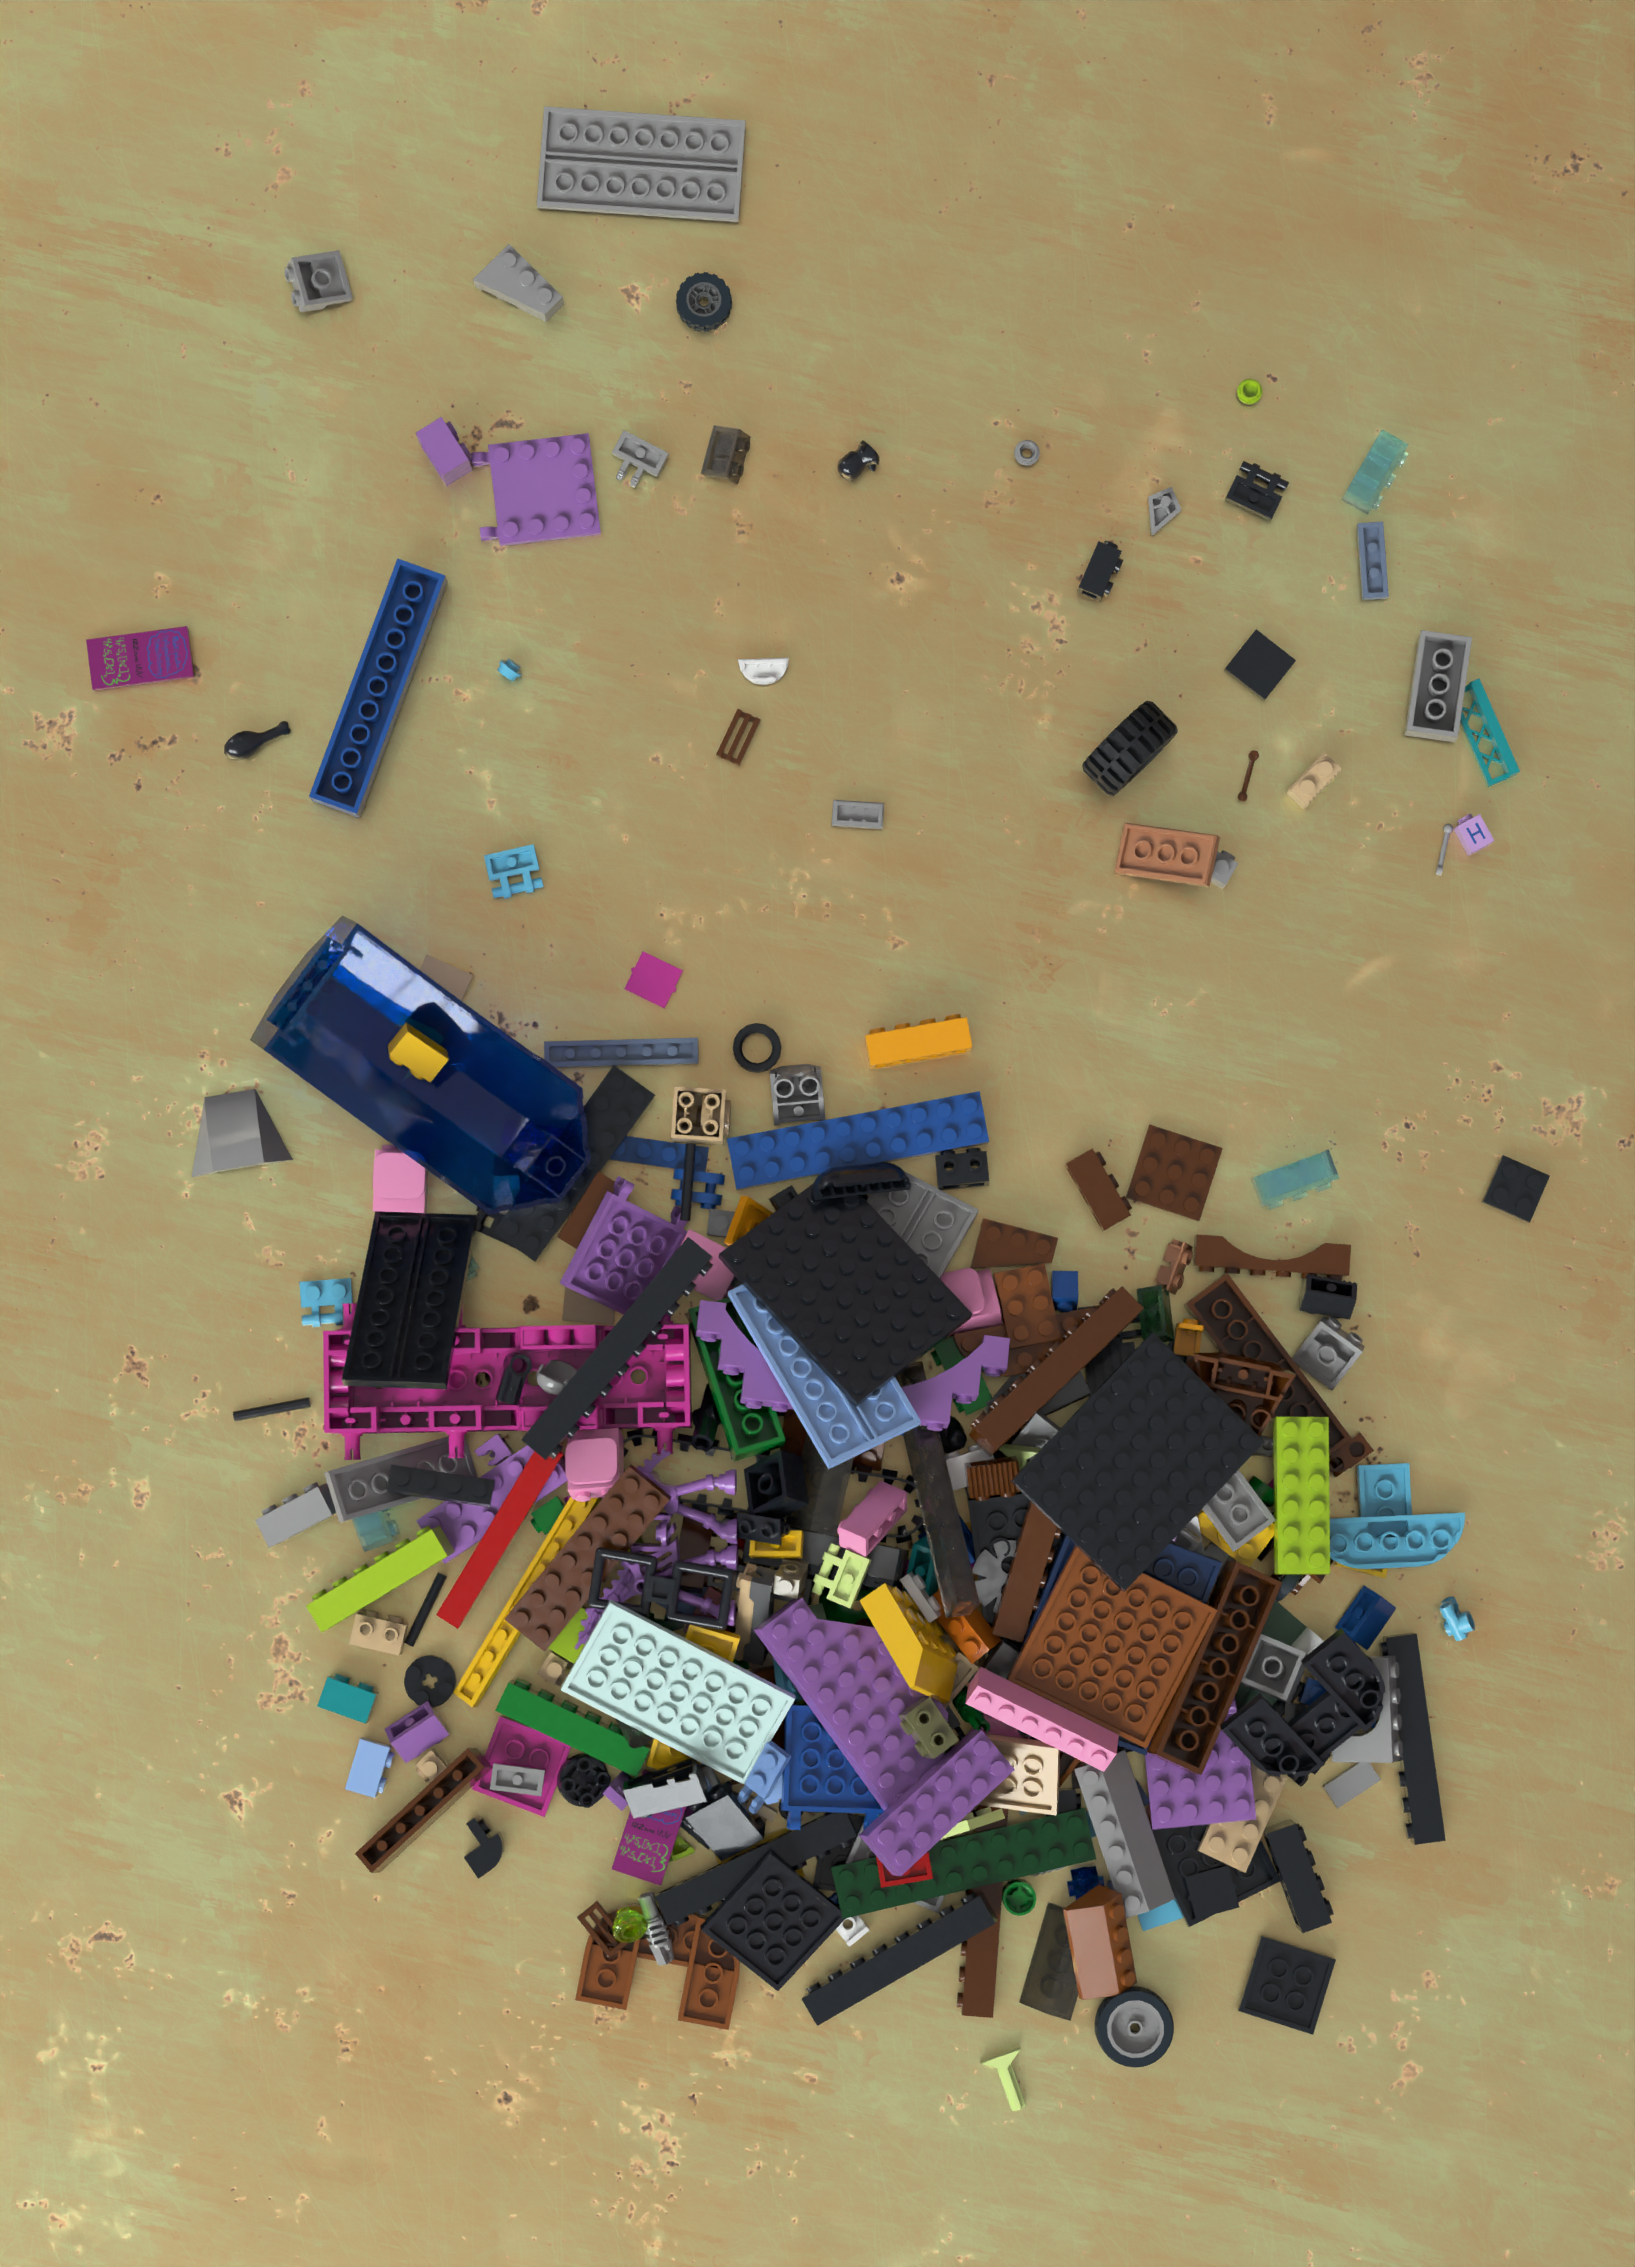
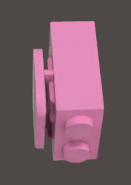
M382 1145V1150L375 1149L373 1169L374 1212L427 1213L429 1152L423 1151L422 1146H408L407 1151L397 1150L396 1145Z
M689 1229L683 1242L689 1237L713 1257L711 1260L712 1268L704 1277L701 1274L694 1281L697 1285L694 1290L714 1301L728 1298V1291L735 1288L731 1286L735 1275L718 1258L719 1253L726 1248Z
M964 1268L943 1274L940 1280L972 1313L971 1319L949 1336L1003 1325L990 1269L975 1271L971 1268Z
M619 1428L577 1431L571 1439L567 1437L565 1473L568 1479V1492L573 1500L586 1502L591 1500V1498L601 1497L603 1499L624 1473V1441Z

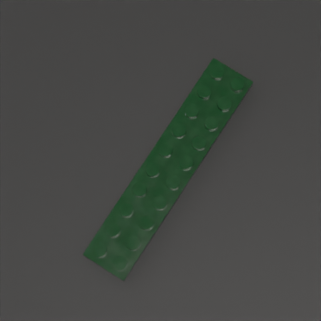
M1083 1807L1057 1813V1815L1044 1816L938 1841L928 1851L933 1879L881 1888L876 1856L831 1866L842 1911V1918L845 1919L1096 1860L1085 1808Z

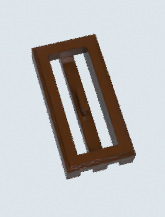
M737 709L716 756L740 766L761 719ZM740 717L744 718L728 754H725L724 750ZM750 721L753 725L737 759L733 758L732 756Z
M598 1900L577 1916V1919L609 1958L630 1942ZM595 1909L599 1911L622 1942L618 1943L593 1912ZM589 1915L611 1942L614 1946L612 1950L609 1949L585 1919L586 1916Z

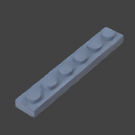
M698 1038L544 1041L545 1068L699 1064Z

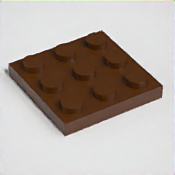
M1149 1124L1126 1198L1199 1222L1223 1148Z

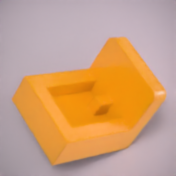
M1183 1319V1323L1176 1324L1173 1352L1176 1355L1194 1356V1353H1200L1204 1326L1198 1325V1320Z

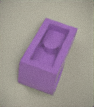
M621 1771L603 1791V1794L621 1811L628 1805L623 1793V1782L633 1779L624 1771Z

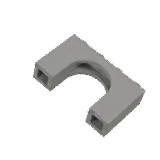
M1368 1656L1374 1661L1385 1685V1693L1382 1700L1383 1709L1380 1713L1379 1721L1371 1732L1355 1733L1332 1751V1762L1393 1763L1400 1760V1756L1403 1753V1744L1399 1740L1402 1719L1401 1715L1398 1714L1397 1704L1400 1703L1401 1694L1396 1684V1678L1399 1677V1664L1395 1661V1656Z

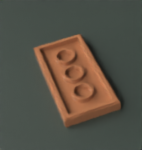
M1125 823L1114 872L1122 875L1210 887L1220 837L1212 834Z

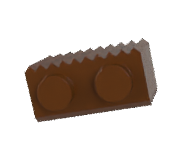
M1016 1456L964 1463L968 1495L970 1498H975V1501L989 1500L990 1495L1012 1497L1016 1495V1492H1020L1011 1482L1019 1473V1464Z

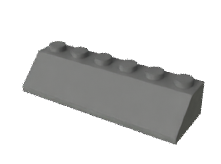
M1118 1751L1104 1772L1085 1762L1078 1764L1074 1770L1114 1889L1122 1894L1126 1918L1151 1911L1174 1900L1175 1896L1126 1751Z

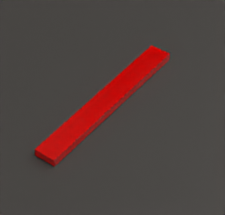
M535 1451L533 1452L436 1615L455 1628H460L563 1457V1452H560L555 1459L550 1457L548 1460L542 1458Z

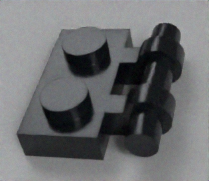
M1243 461L1239 470L1247 473L1248 476L1245 479L1236 475L1225 500L1271 521L1283 497L1274 493V490L1277 487L1285 491L1289 482L1281 479V475L1275 472L1271 474L1260 469V465L1256 463L1252 465ZM1255 477L1268 483L1267 489L1253 483Z

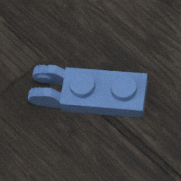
M773 1741L767 1742L745 1781V1786L736 1798L740 1804L745 1803L752 1791H754L758 1795L752 1801L749 1811L752 1814L757 1813L766 1798L772 1793L791 1755Z

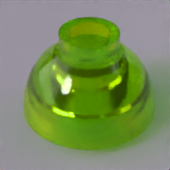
M628 1907L621 1908L617 1911L613 1922V1936L622 1943L634 1942L646 1933L648 1922L641 1913Z

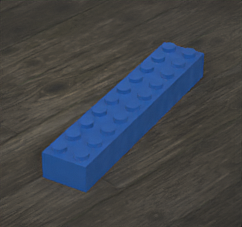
M397 558L311 789L309 798L313 802L358 818L361 817L448 583L445 575Z
M980 1091L727 1138L736 1190L738 1191L818 1176L825 1170L835 1167L893 1162L940 1153L946 1150H957L988 1144L989 1138Z

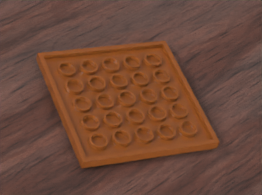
M1075 1545L1007 1680L1147 1749L1218 1610L1144 1572L1123 1592Z

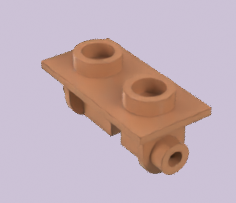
M1175 1239L1172 1240V1243H1168L1163 1260L1171 1263L1170 1268L1163 1265L1160 1266L1155 1282H1157L1156 1288L1164 1291L1166 1289L1168 1292L1176 1295L1177 1289L1179 1290L1184 1282L1183 1273L1185 1267L1190 1264L1193 1257V1247Z

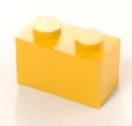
M407 1022L387 1045L389 1057L395 1064L399 1066L405 1065L416 1078L420 1080L424 1078L428 1082L434 1079L449 1060L448 1052L444 1047Z

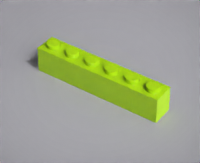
M429 1525L416 1533L418 1538L410 1542L409 1538L395 1545L397 1551L390 1555L388 1551L374 1558L376 1562L374 1565L368 1567L367 1564H364L353 1571L355 1576L347 1580L345 1576L332 1584L333 1590L327 1593L323 1589L313 1595V1602L306 1605L320 1631L324 1632L455 1553L440 1525L433 1529Z

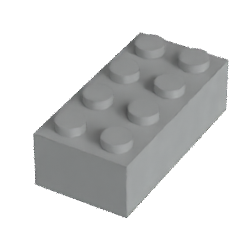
M1421 630L1418 637L1404 735L1455 742L1457 740L1472 637Z

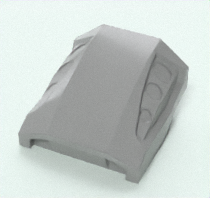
M800 1064L781 1066L770 1070L774 1126L784 1122L825 1120L821 1066Z

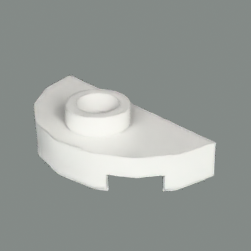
M789 658L738 659L740 671L746 679L754 684L767 685L775 683L782 678L788 668Z

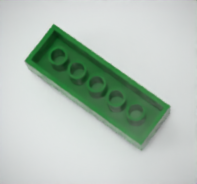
M730 1298L714 1301L726 1303L727 1313L738 1329L754 1345L752 1336ZM699 1306L688 1309L687 1319L733 1461L735 1462L783 1447L785 1437L776 1411H773L772 1407L768 1406L752 1409L746 1407V1404L740 1403L743 1373L727 1375L723 1373V1370H718L721 1339H716L715 1342H707L701 1340V1337L695 1336Z
M517 1678L515 1681L510 1680L495 1711L634 1777L638 1776L651 1748V1745L647 1743L648 1738L638 1733H634L631 1736L624 1732L625 1727L617 1723L611 1722L610 1725L601 1722L602 1717L591 1711L584 1714L577 1710L578 1705L568 1700H564L561 1703L554 1699L555 1694L547 1690L541 1689L539 1692L530 1688L532 1684L526 1680Z

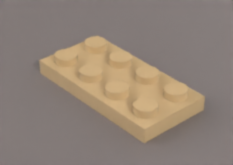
M1251 1761L1257 1820L1208 1824L1197 1851L1244 1873L1247 1871L1288 1778L1283 1775L1277 1777L1267 1774L1257 1768Z

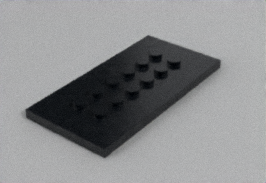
M375 1212L342 1375L343 1386L447 1389L477 1226L476 1215Z

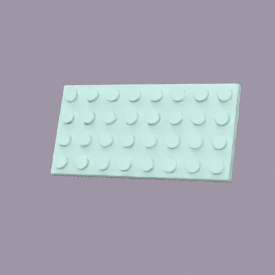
M611 1599L561 1686V1691L742 1784L747 1780L766 1743L772 1740L795 1700L794 1694Z

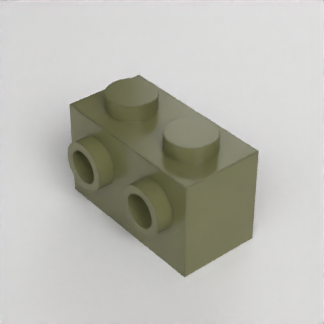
M921 1697L898 1715L902 1721L900 1722L901 1728L907 1735H912L916 1741L914 1746L922 1757L926 1756V1758L935 1759L959 1741L930 1697Z

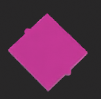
M643 951L635 968H631L632 974L624 989L665 1009L672 993L676 992L675 986L683 970Z

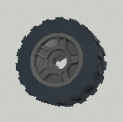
M708 272L695 273L693 276L687 277L686 281L681 283L679 291L677 290V312L682 322H685L689 328L692 327L695 331L699 332L700 330L709 332V330L718 329L729 318L730 310L732 309L730 289L726 286L725 281L722 278H718L717 275H712ZM704 297L709 302L706 306H702L699 301L704 300Z

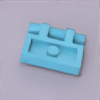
M534 844L484 855L489 880L495 881L500 879L501 887L492 888L494 898L504 896L505 899L512 897V894L524 891L531 893L534 892V889L544 887L542 877L531 879L530 872L540 870ZM522 874L523 882L509 884L508 877Z
M352 1278L299 1282L301 1308H312V1315H302V1325H312L313 1327H321V1324L335 1323L336 1326L343 1325L342 1304L353 1303ZM335 1305V1313L321 1314L320 1306Z

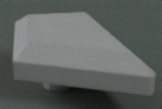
M1172 487L1148 496L1151 534L1157 533L1182 510Z

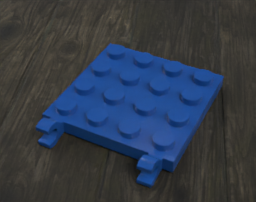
M791 1705L785 1716L784 1751L791 1755V1758L782 1774L781 1810L789 1811L787 1829L800 1830L801 1811L865 1813L864 1831L878 1818V1814H882L884 1810L810 1707L806 1705Z

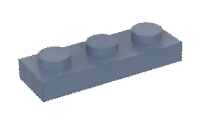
M1383 522L1358 523L1357 537L1362 600L1388 599Z

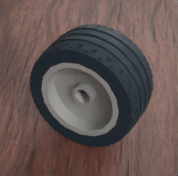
M1132 1986L1120 1995L1109 1996L1103 2000L1095 2017V2034L1103 2052L1111 2060L1126 2067H1144L1156 2062L1166 2053L1173 2039L1174 2023L1169 2008L1160 1996L1149 1989ZM1133 2023H1137L1139 2028L1135 2032L1133 2029L1130 2030V2026Z

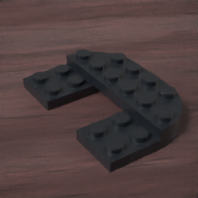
M1342 1628L1301 1660L1304 1667L1327 1691L1289 1722L1259 1693L1220 1725L1221 1730L1263 1772L1280 1777L1281 1774H1293L1294 1777H1299L1312 1773L1325 1765L1322 1759L1361 1728L1366 1732L1378 1719L1383 1709L1382 1700L1385 1693L1383 1678L1371 1657H1368Z

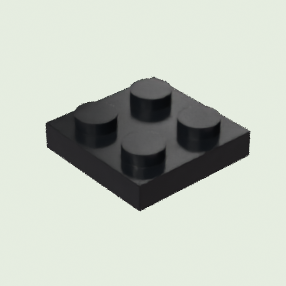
M1502 1155L1482 1203L1530 1223L1550 1175Z

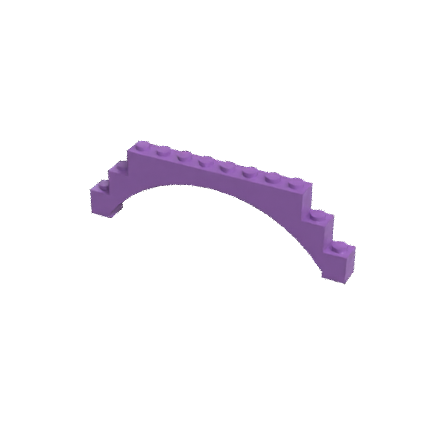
M700 1300L695 1336L701 1337V1340L707 1342H715L716 1339H721L718 1370H723V1373L727 1375L743 1373L740 1403H744L746 1407L752 1409L768 1406L777 1412H786L787 1409L794 1410L760 1350L746 1338L727 1313L726 1303ZM984 1335L981 1345L952 1368L925 1381L901 1387L921 1420L920 1425L927 1426V1429L932 1431H942L943 1428H947L950 1423L952 1399H956L958 1403L970 1404L971 1401H976L979 1395L981 1372H985L986 1376L999 1377L1000 1374H1004L1008 1365L1010 1338Z

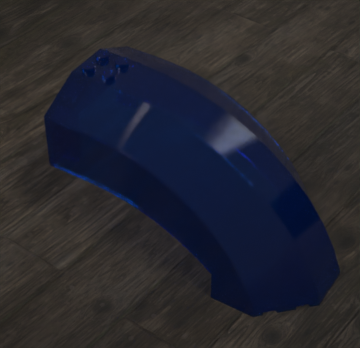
M343 915L305 954L274 996L250 1038V1041L488 1215L497 1214L501 1211L519 1210L535 1207V1205L561 1202L591 1161L587 1141L586 1114L584 1113L582 1100L584 1098L582 1087L545 1059L531 1052L463 1003L361 925ZM406 1022L444 1047L448 1052L449 1060L431 1082L424 1078L422 1080L416 1078L408 1067L395 1064L389 1057L387 1045Z

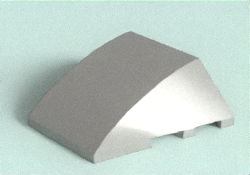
M256 1089L204 1097L192 1177L293 1160Z

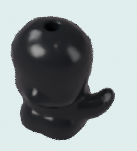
M862 440L856 451L848 452L847 455L839 460L837 465L838 472L845 480L854 481L867 466L874 472L876 465L879 464L880 457L868 443Z

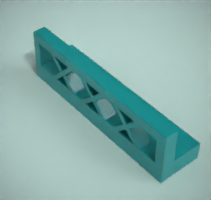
M1479 678L1465 686L1464 693L1469 691L1473 702L1470 709L1462 707L1460 723L1489 787L1516 776L1520 770ZM1474 706H1476L1478 713L1473 711ZM1463 711L1468 713L1466 718L1463 714ZM1471 715L1481 718L1482 723H1484L1480 732L1470 729L1468 721ZM1484 729H1486L1488 736L1483 734ZM1473 734L1478 736L1476 741L1473 737ZM1481 738L1491 741L1493 749L1490 756L1480 752L1478 744ZM1494 753H1496L1498 759L1493 757ZM1483 758L1488 759L1487 764H1485ZM1491 761L1501 764L1505 774L1492 779L1488 771Z

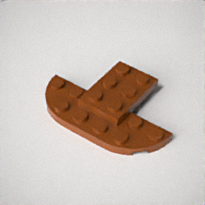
M1045 1263L993 1274L1004 1325L953 1334L954 1343L964 1359L981 1345L984 1335L1010 1338L1007 1370L1004 1374H1000L999 1377L1025 1374L1039 1358L1042 1361L1046 1359L1044 1354L1057 1341L1061 1344L1064 1342L1062 1337L1074 1324L1077 1323L1079 1326L1083 1324L1080 1320L1091 1308L1055 1314Z

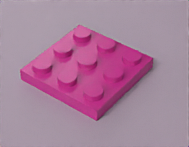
M500 1716L484 1757L492 1767L493 1763L545 1769L542 1796L490 1790L492 1769L473 1785L472 1790L545 1817L557 1786L558 1772L567 1760L571 1746L524 1724Z

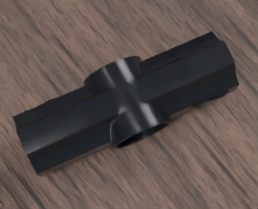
M706 1384L700 1408L692 1412L695 1428L691 1445L696 1450L704 1452L712 1449L718 1425L721 1424L709 1384Z

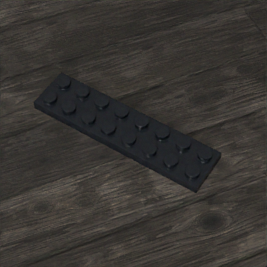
M613 1065L493 1232L536 1262L579 1203L598 1171H602L656 1095Z

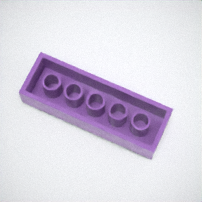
M528 1445L480 1477L495 1480L490 1508L444 1501L417 1520L421 1529L428 1525L431 1529L439 1525L455 1550V1553L442 1560L444 1564L481 1541L534 1452ZM564 1456L561 1458L536 1502L568 1481L565 1473Z
M971 1730L861 1832L859 1836L892 1875L902 1876L1015 1769L982 1730Z

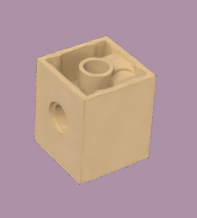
M674 1086L672 1142L724 1145V1136H729L731 1100H727L726 1090Z

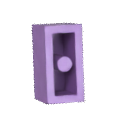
M426 1701L385 1728L391 1745L405 1763L413 1758H417L422 1752L440 1743L449 1735L443 1720L429 1701Z

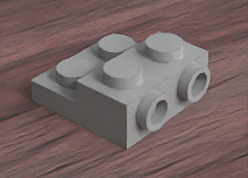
M339 250L293 257L288 262L287 267H285V278L287 282H292L294 289L291 293L292 303L294 306H299L300 313L324 309L326 305L349 302L353 298Z
M1323 1316L1293 1355L1292 1359L1299 1367L1333 1391L1361 1355L1365 1346L1361 1344L1363 1340L1359 1335L1354 1332L1348 1334L1342 1330V1324L1337 1319L1331 1316L1327 1319Z

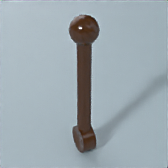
M1255 750L1251 751L1248 755L1250 760L1242 791L1238 794V800L1241 802L1246 801L1248 798L1246 794L1254 762L1259 757L1258 752Z

